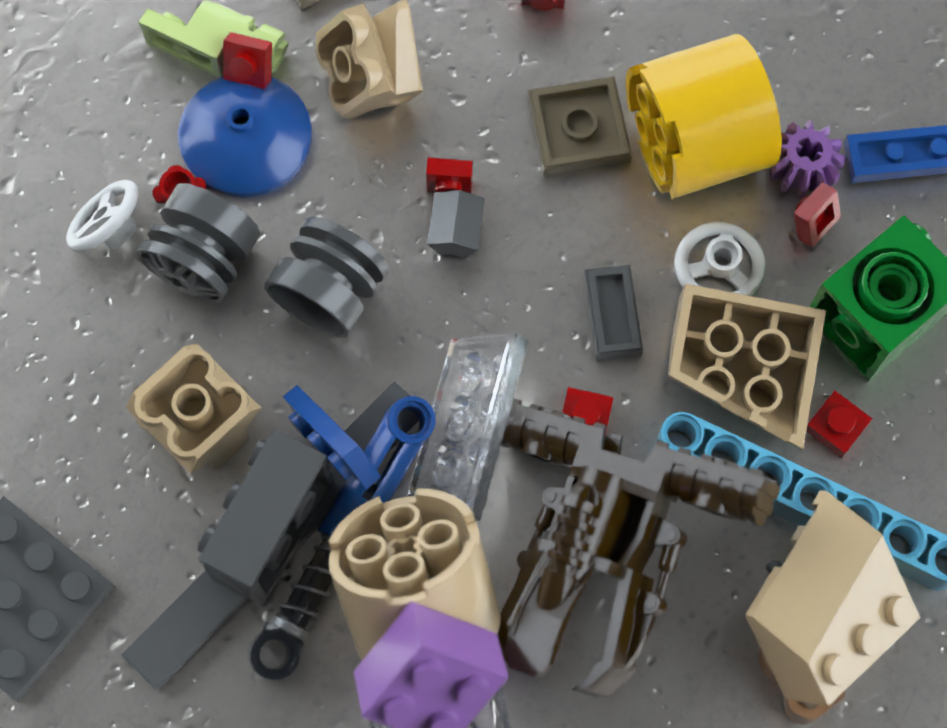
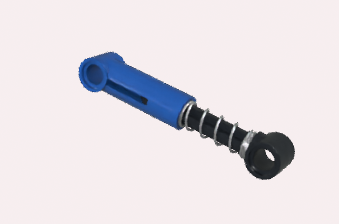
M406 396L397 400L385 411L381 423L363 452L377 470L391 445L397 446L382 472L381 478L367 490L353 476L346 480L317 530L321 534L320 536L323 541L320 545L313 547L315 554L310 563L302 565L304 573L297 584L291 585L292 594L286 604L279 605L280 614L277 613L276 616H273L270 623L266 622L261 632L256 634L249 643L247 661L251 669L259 676L270 680H279L289 676L297 668L300 651L305 644L302 641H304L303 638H306L305 635H307L305 628L312 616L319 615L316 609L323 597L330 595L328 588L333 580L329 571V556L331 552L329 540L340 522L362 504L378 496L382 503L392 499L425 440L433 433L436 424L432 406L424 399L417 396ZM407 410L417 416L419 429L416 434H406L399 428L397 417L400 411ZM278 640L286 649V657L280 666L269 669L262 664L260 651L266 642Z

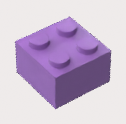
M412 601L404 608L354 671L362 718L392 728H466L509 678L496 633Z

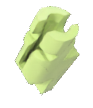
M205 0L196 9L187 25L171 13L165 12L162 15L147 8L139 21L146 44L219 78L224 76L223 40L230 32L272 42V74L281 64L288 49V42L284 40L286 37L284 32L268 24H263L257 29L253 17L242 15L221 4Z

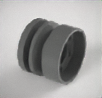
M177 184L160 211L163 221L168 226L154 224L147 233L150 240L143 241L136 255L149 271L173 288L207 302L220 303L228 292L226 283L230 284L237 276L235 267L229 261L243 262L247 259L260 236L259 227L250 216L223 197L195 185Z
M312 216L305 219L300 227V236L294 237L290 243V250L295 258H280L266 280L264 289L281 308L303 323L327 335L346 338L364 310V306L358 297H373L377 289L376 283L382 282L389 266L384 257L357 234L327 219Z

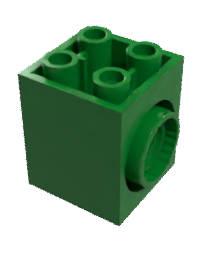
M905 215L825 280L809 306L826 310L822 335L868 382L947 315V257L932 243L929 233L921 225L912 223Z

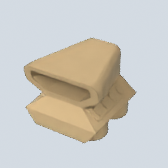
M401 0L391 5L374 17H371L364 3L344 9L315 33L317 37L315 43L316 56L320 66L328 72L330 79L328 86L329 98L332 106L341 114L342 118L352 119L375 109L404 104L423 92L411 11L407 0Z
M197 343L180 349L132 393L126 406L127 410L137 419L136 423L143 430L152 434L190 474L205 465L217 470L230 460L249 441L250 437L246 429L261 410V407L245 392L244 388L237 384L213 360L211 355L204 351Z

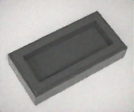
M630 265L585 269L584 281L596 361L642 356L643 345Z

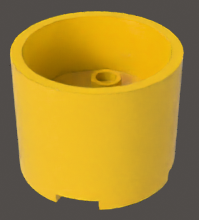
M739 34L729 35L629 67L627 70L626 97L628 109L631 112L638 111L635 113V121L641 140L637 144L645 166L661 194L670 192L671 198L674 199L773 167L779 162L782 149V135L775 97L762 62L752 45Z

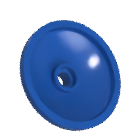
M224 76L215 79L201 88L190 99L181 115L178 128L180 152L192 175L195 178L201 177L204 179L207 188L233 197L259 196L274 191L286 184L302 168L309 154L312 141L311 121L305 104L292 88L272 77V81L266 89L225 80ZM244 116L249 118L245 124L238 125L234 123L238 117Z

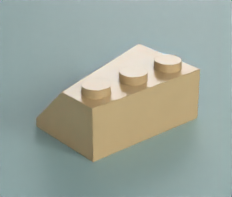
M685 284L678 301L671 340L668 377L802 451L826 310Z
M819 491L812 503L815 508L813 515L806 526H798L790 539L794 544L792 550L781 567H774L745 617L785 699L829 706L920 619V616L883 535L828 491Z

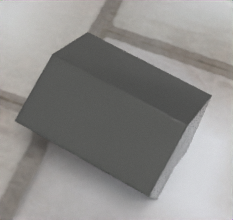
M461 190L435 192L427 245L439 255H456L462 258H467L478 251L485 198Z

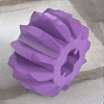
M810 119L805 123L803 130L792 122L787 126L785 133L781 132V156L779 162L771 167L769 175L770 179H783L781 185L782 193L789 190L792 186L797 188L798 197L801 199L806 196L808 188L813 192L822 182L829 186L837 183L840 177L838 170L843 168L845 156L838 153L842 147L841 139H828L830 133L829 126L822 128L819 132L814 130V124Z

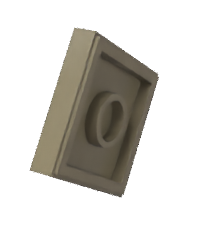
M615 76L528 90L527 98L543 176L631 162L632 152Z

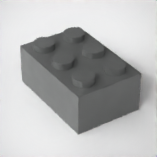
M273 429L267 441L260 439L257 442L248 460V465L251 466L248 474L242 483L236 481L232 485L223 503V508L227 510L217 526L212 524L207 528L198 545V551L201 553L198 560L212 580L261 606L266 602L334 481L325 454L276 429Z

